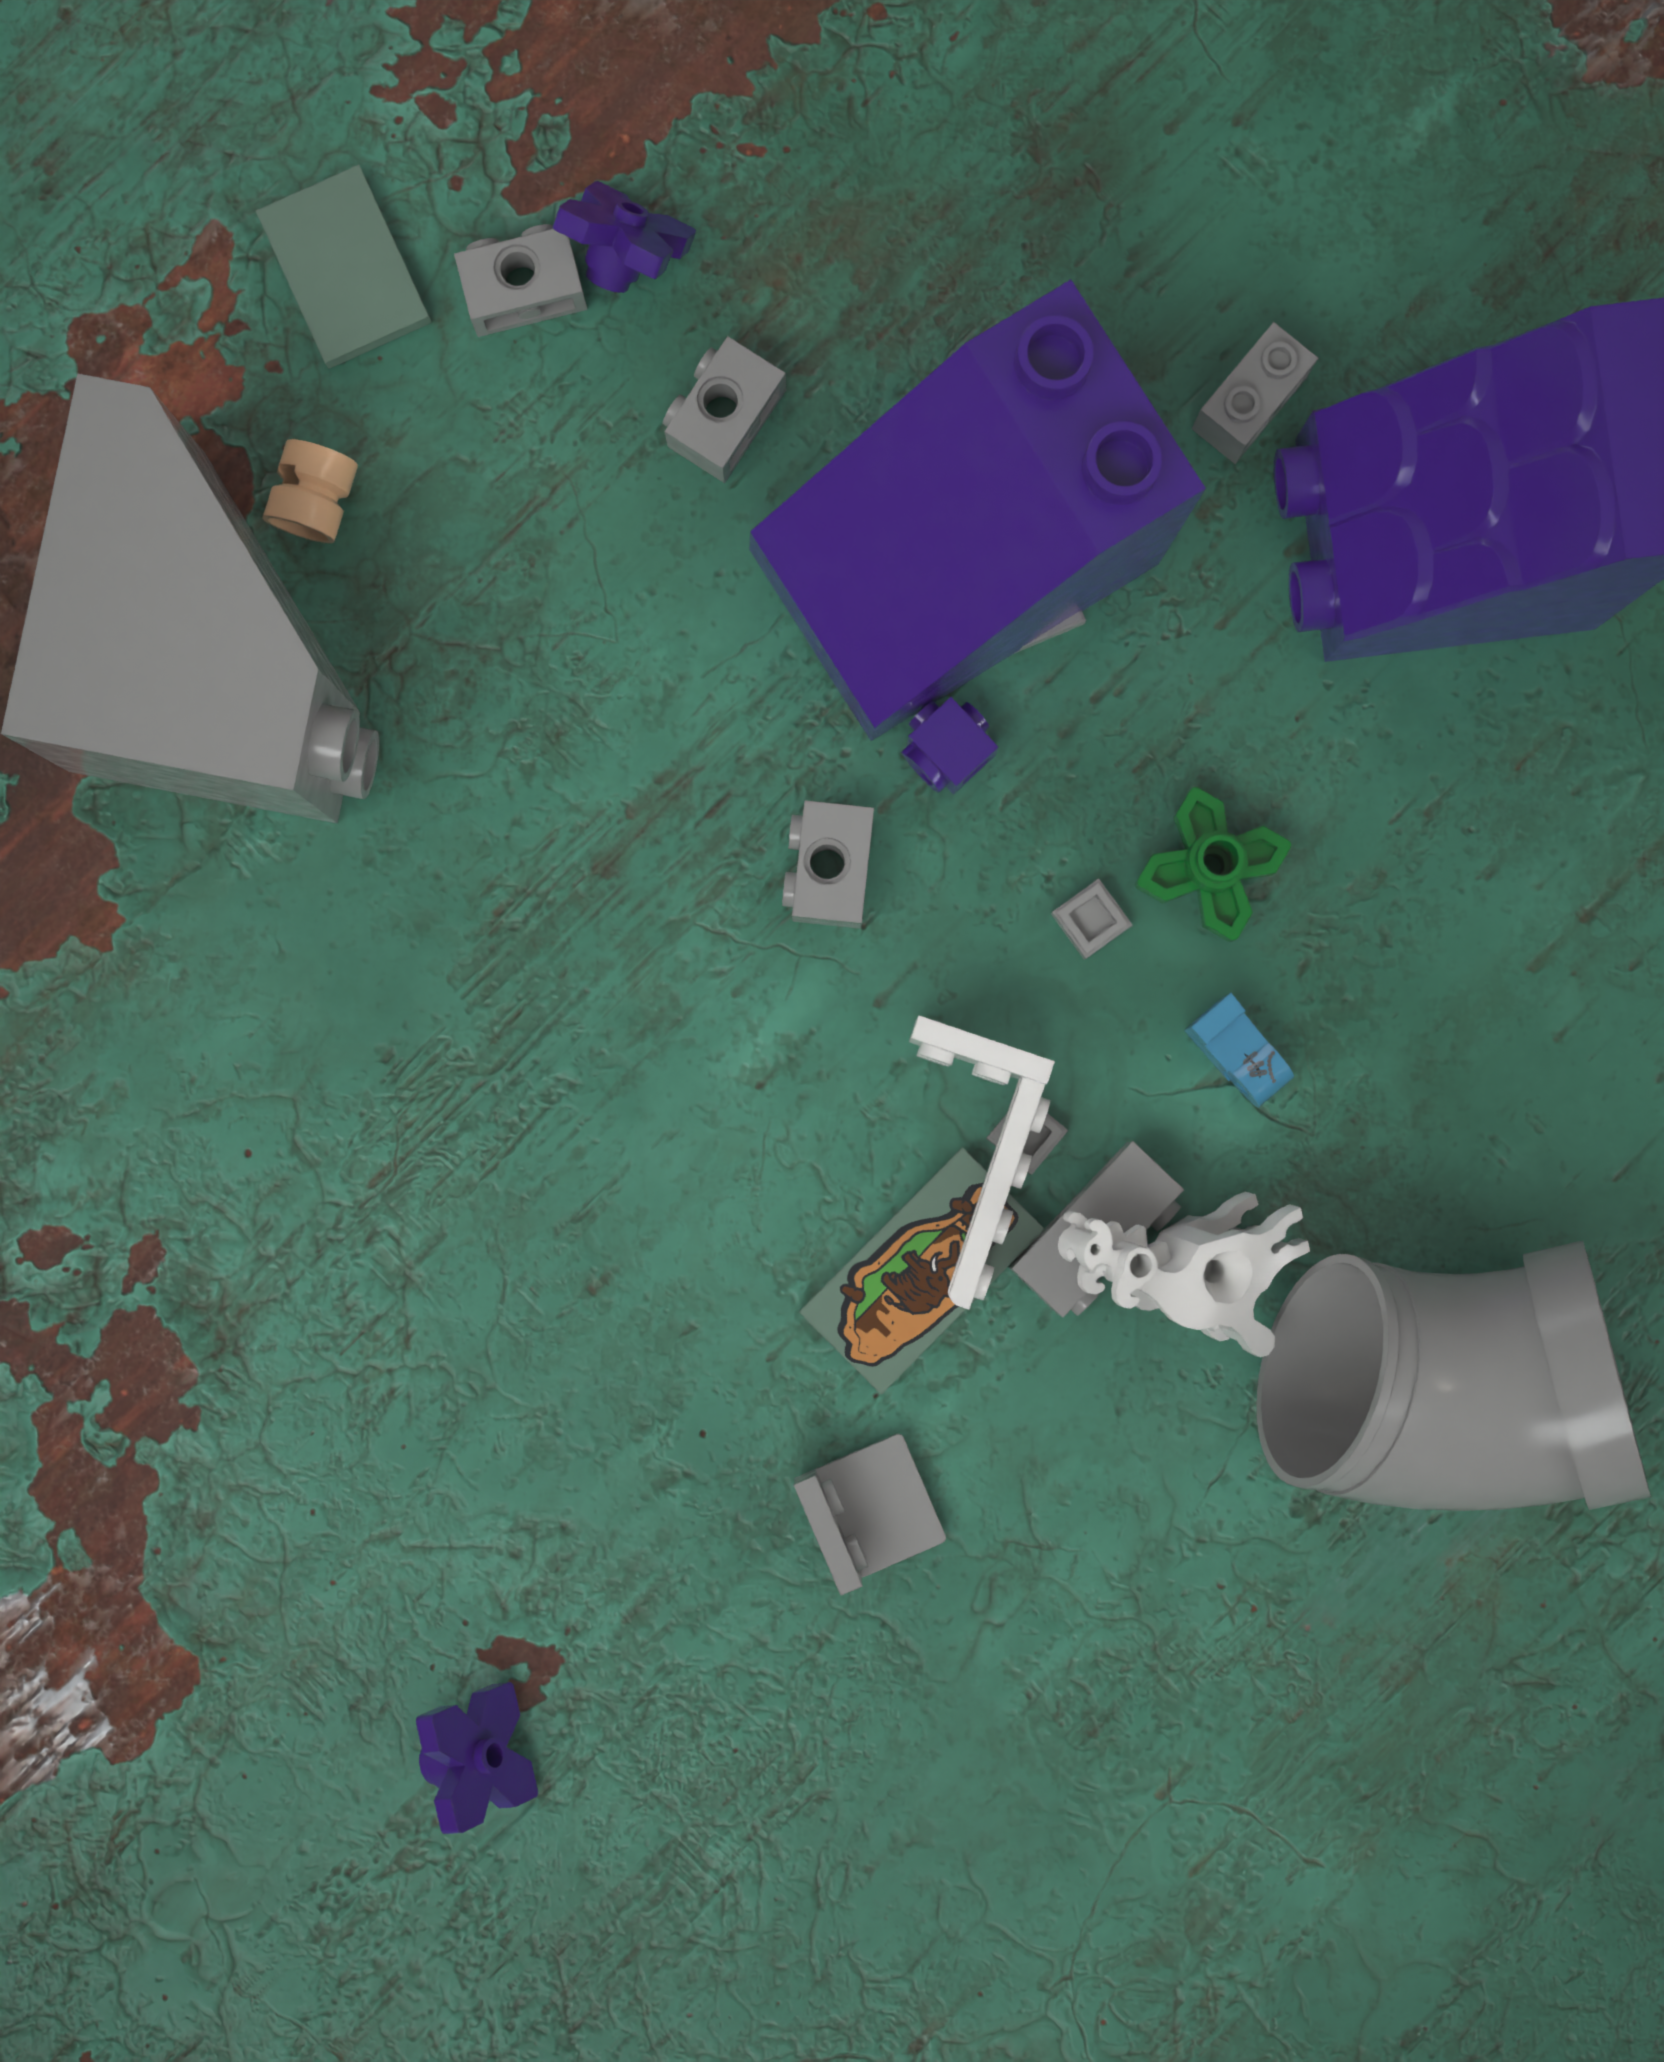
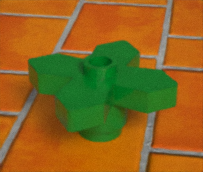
M1193 787L1187 793L1173 817L1185 850L1152 854L1136 880L1135 887L1162 904L1197 891L1202 927L1227 942H1233L1238 939L1253 913L1240 880L1274 875L1289 852L1291 842L1265 826L1237 836L1229 833L1224 803L1200 788ZM1212 856L1219 860L1221 864L1219 875L1213 874L1207 869L1204 864V857Z

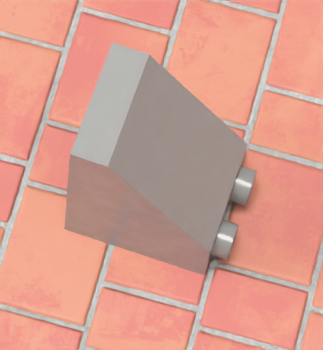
M77 374L1 734L68 772L338 824L343 795L359 799H366L369 795L375 777L379 754L378 731L360 727L359 709L206 453L154 391L146 386Z

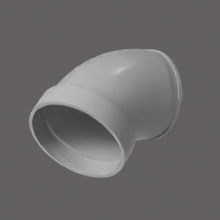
M1578 1241L1523 1254V1267L1484 1273L1439 1274L1410 1271L1386 1264L1372 1263L1364 1258L1349 1254L1329 1256L1312 1266L1295 1284L1282 1304L1271 1328L1275 1336V1347L1269 1355L1262 1357L1259 1372L1256 1404L1258 1433L1264 1455L1273 1472L1282 1481L1295 1487L1317 1490L1327 1495L1375 1505L1422 1510H1502L1548 1505L1583 1498L1586 1500L1588 1509L1592 1510L1650 1498L1651 1495L1584 1242Z

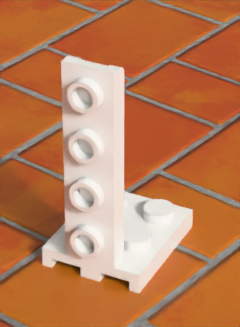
M918 1016L909 1039L910 1043L919 1045L916 1056L947 1067L952 1065L954 1058L975 1064L971 1075L1000 1085L1008 1084L1010 1077L1019 1079L948 1287V1295L955 1305L969 1310L973 1297L984 1300L989 1288L994 1267L985 1264L992 1242L1002 1245L1006 1237L1013 1211L1005 1209L1004 1205L1010 1187L1013 1186L1021 1189L1026 1178L1032 1156L1022 1152L1029 1131L1040 1133L1051 1100L1043 1098L1041 1095L1045 1085L1048 1083L1055 1061Z

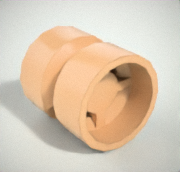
M297 439L287 440L277 469V473L283 479V482L280 485L272 486L262 519L287 533L316 542L334 543L344 513L337 502L338 499L348 497L358 464L348 456L322 445Z

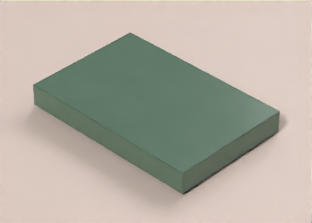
M360 165L256 210L328 369L432 323Z

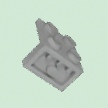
M899 1433L794 1478L795 1490L840 1595L862 1587L863 1577L935 1547L946 1540L944 1530L905 1439Z

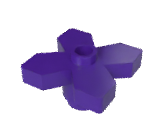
M595 181L585 188L581 201L569 199L560 205L552 227L555 231L581 244H588L589 247L585 255V262L588 265L586 277L595 285L618 293L627 292L630 284L639 279L640 273L657 279L666 271L671 257L681 259L689 252L696 234V229L668 215L649 213L643 206L632 202L626 194L599 181Z
M511 1682L491 1684L473 1692L467 1714L457 1705L435 1708L416 1718V1726L422 1748L419 1755V1766L424 1779L439 1788L434 1804L440 1830L443 1834L464 1833L484 1823L489 1800L499 1809L512 1808L526 1803L538 1795L532 1762L507 1748V1744L520 1717L514 1685Z

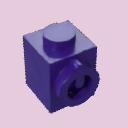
M950 697L940 707L934 701H931L914 716L908 724L914 731L908 736L907 747L901 753L919 777L934 791L939 793L947 787L954 795L995 757L999 747L985 733L990 726L979 711L968 702H965L960 707Z

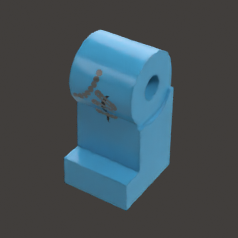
M1229 993L1219 999L1184 1031L1227 1081H1231L1254 1106L1259 1108L1292 1080L1294 1075L1282 1056L1268 1043L1244 1013L1246 1010L1233 994Z

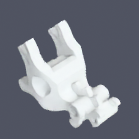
M1249 1192L1233 1196L1225 1201L1216 1211L1206 1216H1186L1161 1231L1156 1241L1151 1244L1147 1243L1146 1228L1142 1225H1135L1123 1233L1118 1222L1110 1221L1105 1224L1102 1220L1095 1218L1087 1220L1079 1212L1068 1211L1064 1214L1063 1219L1071 1223V1225L1063 1231L1058 1241V1250L1062 1258L1072 1262L1076 1257L1080 1263L1077 1280L1079 1287L1084 1292L1096 1295L1104 1291L1105 1285L1096 1280L1101 1276H1105L1108 1281L1113 1282L1111 1288L1112 1299L1118 1306L1129 1309L1137 1307L1147 1311L1159 1308L1168 1319L1178 1325L1201 1330L1205 1335L1218 1341L1228 1340L1229 1338L1237 1340L1245 1351L1260 1358L1269 1355L1275 1347V1336L1270 1329L1254 1319L1253 1309L1255 1301L1263 1291L1268 1289L1274 1276L1283 1266L1295 1258L1310 1252L1307 1240L1298 1238L1287 1243L1281 1241L1286 1237L1288 1227L1303 1218L1301 1207L1289 1204L1268 1216L1259 1226L1253 1225L1245 1229L1237 1228L1236 1226L1241 1223V1217L1244 1212L1258 1206L1256 1194Z

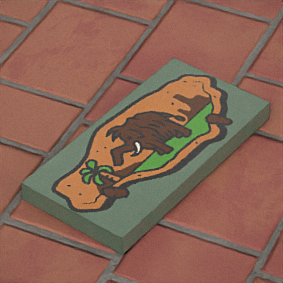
M963 1147L799 1311L881 1395L966 1310L951 1301L948 1295V1287L987 1171ZM1009 1193L1004 1208L1013 1211L1006 1237L1002 1245L992 1242L985 1264L994 1267L990 1285L1045 1230Z

